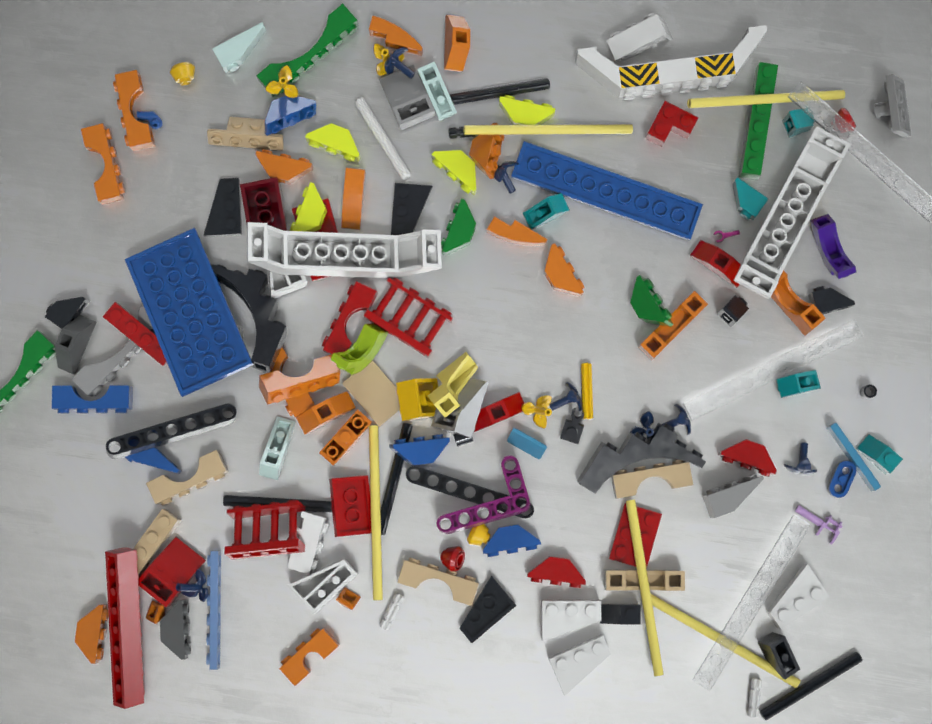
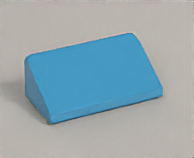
M513 428L507 439L508 443L537 459H541L547 448L545 444L516 428Z

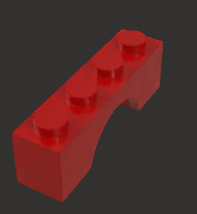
M357 281L355 285L351 284L347 292L349 297L346 302H342L338 311L340 315L331 324L330 329H332L330 336H326L323 340L324 352L333 355V353L345 352L353 346L346 334L347 322L356 312L371 309L378 295L376 290Z
M114 302L103 315V318L158 363L165 366L167 361L156 335L119 303Z

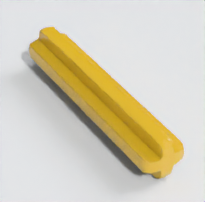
M582 363V411H584L583 419L589 420L593 419L592 364Z

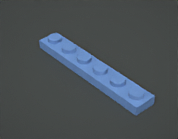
M211 551V554L207 557V566L210 567V575H207V586H210V594L207 597V606H210V614H207V626H210V633H207L206 642L207 645H210V653H207L206 664L210 665L209 670L220 669L221 551Z

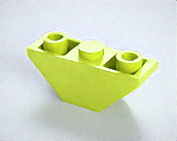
M509 95L500 96L499 106L512 125H542L555 115L556 108H552L550 104L542 103L538 105L528 99L519 101Z
M330 123L307 133L305 136L306 141L309 142L308 145L318 149L320 146L332 155L341 154L344 156V159L350 162H354V160L360 161L361 159L348 129Z
M461 150L434 151L431 154L432 163L437 168L446 170V175L452 181L457 180L461 184L460 188L465 193L476 194L475 162Z
M310 182L309 187L306 186L303 191L302 197H304L302 205H298L296 215H298L297 220L292 222L289 231L315 232L321 229L327 210L314 183Z

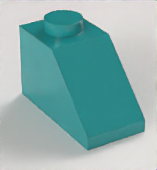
M807 108L789 111L782 120L789 138L807 132L814 126L813 115L808 112Z
M737 177L732 184L737 210L744 219H751L753 221L768 201V198Z
M562 193L543 199L523 212L529 228L532 230L557 219L570 209Z
M816 370L776 379L781 398L821 389Z
M870 434L856 448L884 474H891L903 460L889 446Z

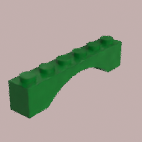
M341 4L328 15L327 24L322 36L308 52L288 62L269 64L256 75L258 81L264 88L271 81L279 82L278 74L280 70L288 65L292 72V79L287 84L295 83L300 78L301 73L313 68L314 63L319 58H325L332 47H338L343 42L344 37L356 32L359 26L357 19L344 4ZM282 88L281 91H280L278 94H270V95H271L272 97H274L275 95L278 96V95H280V94H282V93L284 92V89Z
M759 62L755 71L753 95L774 94L778 65ZM772 104L751 105L748 131L739 170V177L758 180L761 176Z
M38 330L25 342L21 363L15 375L0 389V413L3 411L2 407L16 397V392L20 388L27 386L30 382L29 378L42 370L44 362L51 360L56 355L55 344Z

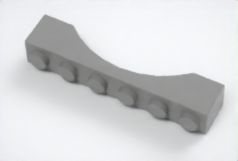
M143 305L139 309L138 321L155 334ZM129 340L117 354L103 362L85 365L71 380L88 396H97L103 390L102 386L107 381H112L117 375L116 372L128 365L130 362L129 358L134 353L138 354L142 349Z

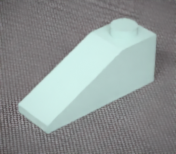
M263 22L212 48L225 73L236 71L246 60L266 32Z
M435 62L418 68V75L428 93L439 121L457 114Z
M277 416L260 462V476L278 480L296 421Z

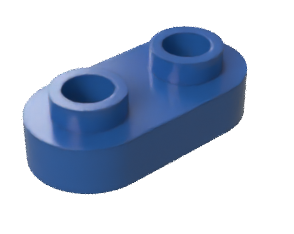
M842 461L836 466L828 484V492L831 496L841 498L848 493L857 471L856 466L852 462ZM844 467L848 469L847 474H844L842 472V469ZM835 485H839V486H840V491H839V492H836V491H835V489H834Z

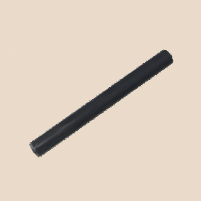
M548 78L449 95L453 105L499 98L500 96L504 97L505 95L510 96L546 90L550 88V81Z
M402 424L399 439H406V442H409L413 428L412 424ZM396 453L381 507V535L386 534L404 459Z
M225 495L223 497V506L251 507L253 504L269 505L271 502L288 503L289 500H298L305 506V511L332 513L331 501Z
M858 652L853 653L760 711L764 720L772 718L863 661L861 655Z

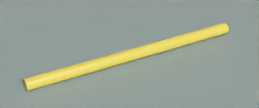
M831 90L690 98L687 100L688 108L840 100L845 98V91Z
M464 125L463 132L464 135L632 134L633 125Z
M377 425L369 426L373 600H383L379 430Z
M635 499L626 501L653 673L654 676H661L664 673Z
M651 594L652 605L792 687L797 688L801 680L793 675L786 680L783 679L767 660Z

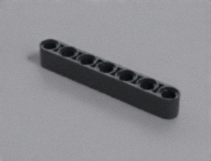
M229 403L111 438L106 442L107 455L111 459H119L230 425L236 419V408ZM224 411H231L233 416L226 418L222 413ZM211 416L214 418V422L208 424L204 421V418ZM188 422H193L196 427L187 429L185 425ZM169 428L177 430L174 435H169L166 431ZM151 433L158 435L155 441H151L147 437ZM132 439L139 441V444L135 447L130 446L128 443ZM112 445L120 446L118 452H111L109 449Z
M411 466L406 471L407 480L413 484L476 504L485 503L483 501L485 493H491L494 496V500L509 496L418 466ZM414 469L420 472V477L417 480H411L409 473ZM431 475H435L439 479L436 486L428 484V478ZM449 481H454L457 484V489L454 492H449L446 489V484ZM467 487L475 489L474 497L468 498L465 496L464 491ZM518 499L516 506L521 507L527 501ZM530 503V514L526 516L517 514L514 516L524 519L530 518L534 513L533 505ZM501 504L498 505V507H497V510H498V511H501V512H506V511H507V510H505V509L502 508Z

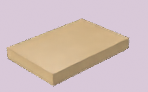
M373 360L362 371L351 375L342 383L379 427L400 410L397 388Z

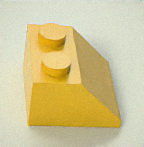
M419 378L396 383L402 421L434 417L436 406L429 399L428 395L438 388L437 378Z

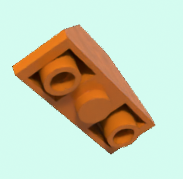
M446 15L444 70L463 72L470 49V27L464 17Z
M478 135L472 140L469 155L475 162V165L489 179H494V174L498 167V158L501 155L504 135Z
M265 149L255 153L270 178L277 177L280 183L290 185L313 171L312 163H309L310 160L305 158L291 159L290 155L280 154L278 156L274 155L272 151Z
M555 243L552 244L544 275L553 290L580 297L584 293L582 289L585 288L580 279L576 280L573 274L575 272L570 262L566 263L563 258L565 256L563 249L560 246L557 247Z
M348 391L311 407L296 419L306 435L356 409Z
M357 409L319 453L334 466L357 443L372 421Z
M107 604L98 605L77 622L75 643L91 664H97L103 659L104 648H101L102 640H105L107 629H104L105 621L109 618Z

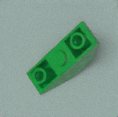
M462 198L460 203L456 202L453 209L455 217L453 221H449L446 231H449L448 236L443 238L441 242L442 255L445 256L470 245L476 229V222L465 199Z
M641 275L637 276L630 304L638 318L646 323L673 326L674 324L671 321L672 315L661 304L663 300L658 293L654 292L652 281Z

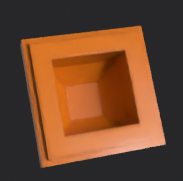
M344 587L336 601L343 607L353 610L361 597Z
M152 600L146 619L154 624H158L165 616V609L162 604Z

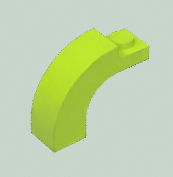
M374 323L364 324L353 346L345 352L333 353L331 361L335 362L338 368L345 370L351 375L357 374L377 355L388 332Z

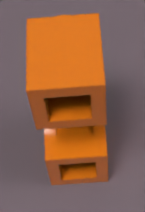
M317 628L310 635L312 639L308 643L303 641L295 648L297 651L292 657L288 655L281 661L283 666L279 669L294 686L311 672L305 664V657L309 652H316L325 659L340 645L325 628L322 630Z

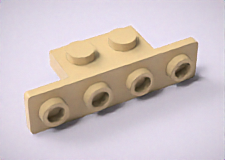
M229 117L227 130H207L208 144L280 151L284 148L283 135L270 134L266 136L265 119Z

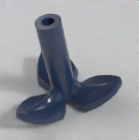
M407 48L397 49L393 54L389 55L384 64L388 75L393 73L395 66L410 79L414 77L415 72L399 61L398 58L408 51Z
M506 161L501 165L498 164L494 174L495 180L498 182L503 181L509 193L515 192L516 189L506 171L508 167L519 165L515 161Z
M566 382L565 384L570 388L567 396L549 404L550 408L554 411L570 402H576L580 413L582 411L581 397L578 395L574 385Z
M675 404L674 406L678 408L680 414L677 418L665 423L672 427L680 424L686 425L687 435H690L691 422L687 417L688 415L682 406Z
M650 411L644 413L640 418L643 427H633L630 431L632 434L635 435L638 432L644 435L645 433L647 440L653 435L654 429H651L650 426L654 423V417Z
M800 443L799 463L796 467L784 464V467L795 474L801 472L802 475H811L817 472V469L811 470V463L807 458L808 443Z
M197 569L195 575L196 583H178L176 590L182 591L181 593L187 597H196L199 593V600L205 602L208 597V588H203V585L207 581L202 570Z

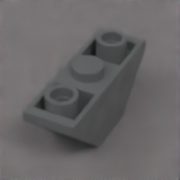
M79 315L62 328L55 344L58 368L75 375L97 323L96 321Z
M178 600L160 621L161 642L181 660L187 659L188 655L191 654V644L187 642V635H190V624L186 621V615H189V604H186V600Z

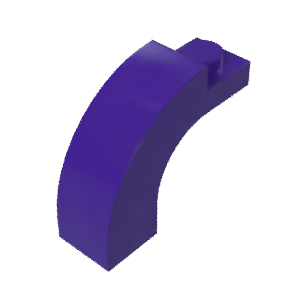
M826 214L810 220L817 248L830 274L836 275L840 279L857 273L856 266L847 257L841 246L836 222L830 215Z

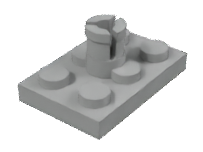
M894 74L886 75L884 89L888 93V100L882 103H874L876 118L891 115V119H889L890 129L902 137L911 136L904 80Z

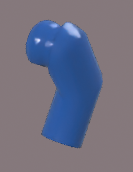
M137 111V121H148L155 130L162 127V120L155 112Z

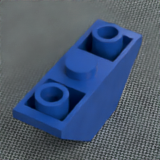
M283 96L273 100L265 119L266 136L277 133L286 127L294 126L296 123L316 115V101L299 96L296 98Z
M443 434L432 435V439L425 440V436L414 437L411 442H406V439L394 440L395 444H389V448L410 465L429 464L435 462L450 442V438L443 437Z
M519 525L500 527L484 547L483 554L493 557L498 556L499 551L505 550L507 554L518 552V548L523 547L526 548V551L537 549V545H541V542Z

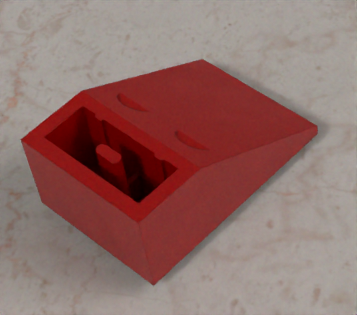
M175 537L138 580V586L163 606L170 607L182 592L176 590V585L178 583L188 584L196 574L197 569H200L206 560L179 538Z

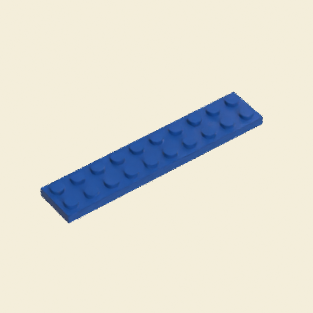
M525 141L516 161L519 165L514 167L511 175L513 179L556 194L562 193L564 197L688 241L691 240L703 206L701 203Z

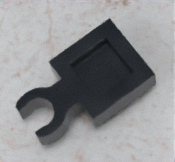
M574 408L571 413L572 421L565 420L560 439L579 444L584 424L579 422L584 418V411H582L581 416L577 417L574 414L576 410Z

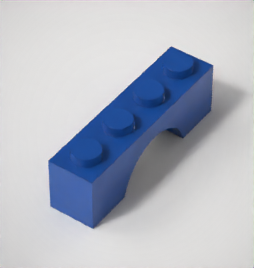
M110 385L103 397L94 401H87L79 395L74 386H52V409L58 410L60 414H68L69 410H77V413L87 414L89 410H96V413L101 414L108 413V410H115V413H127V410H133V387L129 385Z

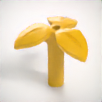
M374 44L375 57L383 60V62L376 66L377 74L382 76L387 74L384 64L389 57V51L380 44ZM403 54L398 57L401 62L405 57Z
M288 65L280 70L278 74L279 82L271 81L265 88L270 94H278L283 88L285 96L289 98L298 97L296 86L287 84L292 79V72Z
M550 395L539 397L536 401V407L532 402L524 403L522 406L523 413L528 416L535 413L533 417L534 423L545 429L547 425L546 416L552 414L551 409L548 408L552 397Z

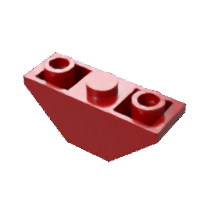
M700 240L690 254V257L737 288L740 284L735 282L734 279L741 264L721 248Z
M520 392L481 408L474 432L523 412L522 406L524 401Z
M747 439L718 453V456L722 457V461L733 464V461L740 463L741 468L751 470V468L759 470L758 474L769 477L770 474L775 475L777 472L766 447Z
M549 556L527 573V577L531 578V582L542 583L544 579L550 580L552 585L561 586L562 582L570 583L569 587L581 588V585H586V580L570 559Z

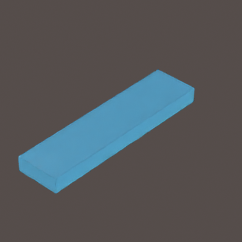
M833 423L828 426L827 430L848 460L856 466L858 474L870 491L879 489L881 485L838 424Z

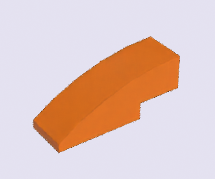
M372 16L369 27V34L371 36L386 39L385 45L388 48L397 50L404 47L408 49L406 51L408 53L419 56L423 55L422 46L406 31L385 19Z
M346 168L341 228L360 230L366 176V172L363 169Z
M495 216L486 232L506 242L525 246H545L548 240L516 220L510 226Z

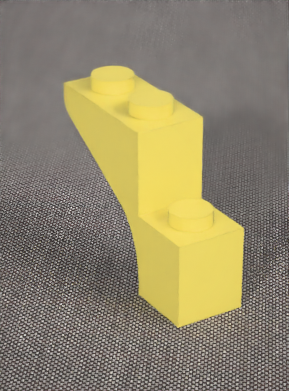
M467 352L463 353L436 375L442 382V385L428 395L429 399L444 417H447L460 406L458 395L478 369V366Z

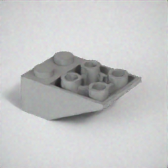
M414 65L408 67L415 72L412 79L400 70L379 79L400 130L435 117L434 107Z
M470 378L458 395L460 406L447 417H444L436 408L431 426L449 433L472 438L489 382Z
M757 474L742 478V483H739L737 480L725 484V489L721 490L720 487H716L706 491L707 495L702 497L710 518H716L735 511L764 477H757Z

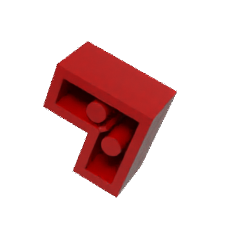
M664 101L645 139L660 147L665 143L670 131L688 139L699 117Z

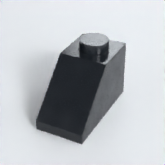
M824 286L814 288L813 292L808 295L810 303L814 304L823 315L855 305V301L831 287L826 289Z
M735 295L717 315L732 327L749 309L747 307L748 303L742 297Z
M84 297L56 301L47 308L45 318L62 329L78 317L90 301Z
M601 604L600 623L641 625V605Z
M772 632L758 641L765 659L783 679L786 680L801 670L784 635Z

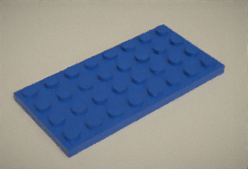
M195 228L125 259L182 397L254 365Z

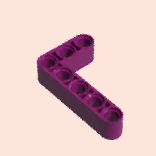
M506 456L501 462L510 496L444 514L436 522L439 531L443 534H451L526 512L530 507V500L517 458ZM513 461L516 466L513 470H507L505 464ZM513 480L521 482V486L518 489H513L510 486ZM519 498L527 501L526 505L522 508L516 506V501ZM506 504L508 506L507 511L499 513L497 511L498 505ZM487 509L489 515L484 519L478 516L479 511ZM464 514L470 516V521L466 524L460 523L459 520ZM450 520V528L442 529V521Z

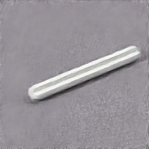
M360 98L355 101V105L401 179L409 178L411 174L365 99Z

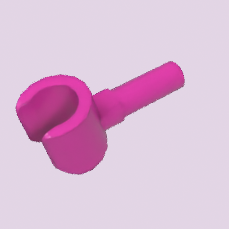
M736 230L725 233L716 231L713 235L721 234L722 239L715 242L721 243L725 238L739 235L740 231Z

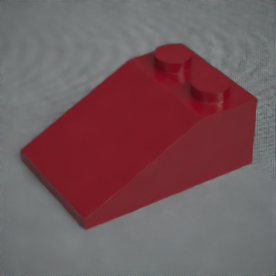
M274 177L240 184L246 223H267L269 226L287 231L284 200L278 178Z

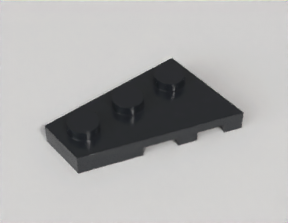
M239 178L219 180L204 231V237L242 235Z
M395 183L391 235L414 232L433 186Z
M492 576L459 628L471 643L516 607V604Z

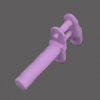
M798 505L795 512L819 526L815 535L818 536L823 528L833 532L832 540L829 542L832 545L840 533L838 530L842 528V522L838 523L831 519L832 515L826 516V521L823 522L822 519ZM829 522L836 526L835 530L827 526Z

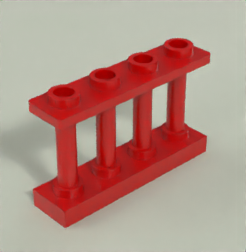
M388 277L386 281L391 285L375 310L373 309L371 312L367 309L363 315L364 318L429 358L433 353L430 349L431 342L445 320L452 323V313L444 308L438 309L435 307L436 303L429 298L422 299L418 296L420 293L413 288L406 289L402 286L404 283L394 277L392 280ZM399 290L407 296L392 320L389 319L387 322L382 319V313L396 291ZM415 300L423 305L409 329L403 332L398 329V323L412 301ZM429 310L439 315L425 339L419 342L414 339V333Z
M289 500L288 503L271 502L269 505L253 504L251 507L235 506L233 509H227V514L232 519H235L234 543L232 546H225L224 554L231 560L305 552V544L297 538V512L305 511V506L298 500ZM289 513V538L280 541L278 540L279 514ZM271 515L270 540L262 543L260 542L261 516ZM253 517L252 542L243 545L242 518Z

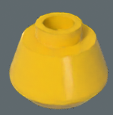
M182 62L171 67L170 75L176 83L184 86L190 84L194 79L195 66L192 63Z
M485 524L472 527L467 542L470 545L481 546L482 543L486 544L491 535L488 533L489 528Z

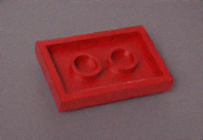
M368 475L329 479L335 537L371 534V498Z
M624 503L609 559L636 567L626 503ZM636 506L647 569L662 514Z

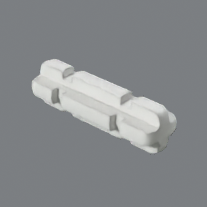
M399 593L394 595L393 602L390 603L384 615L385 618L380 623L381 628L385 630L390 629L391 622L394 621L400 609L399 605L405 599L403 595Z
M753 678L750 682L752 688L749 692L748 705L750 707L747 710V715L757 718L762 680Z

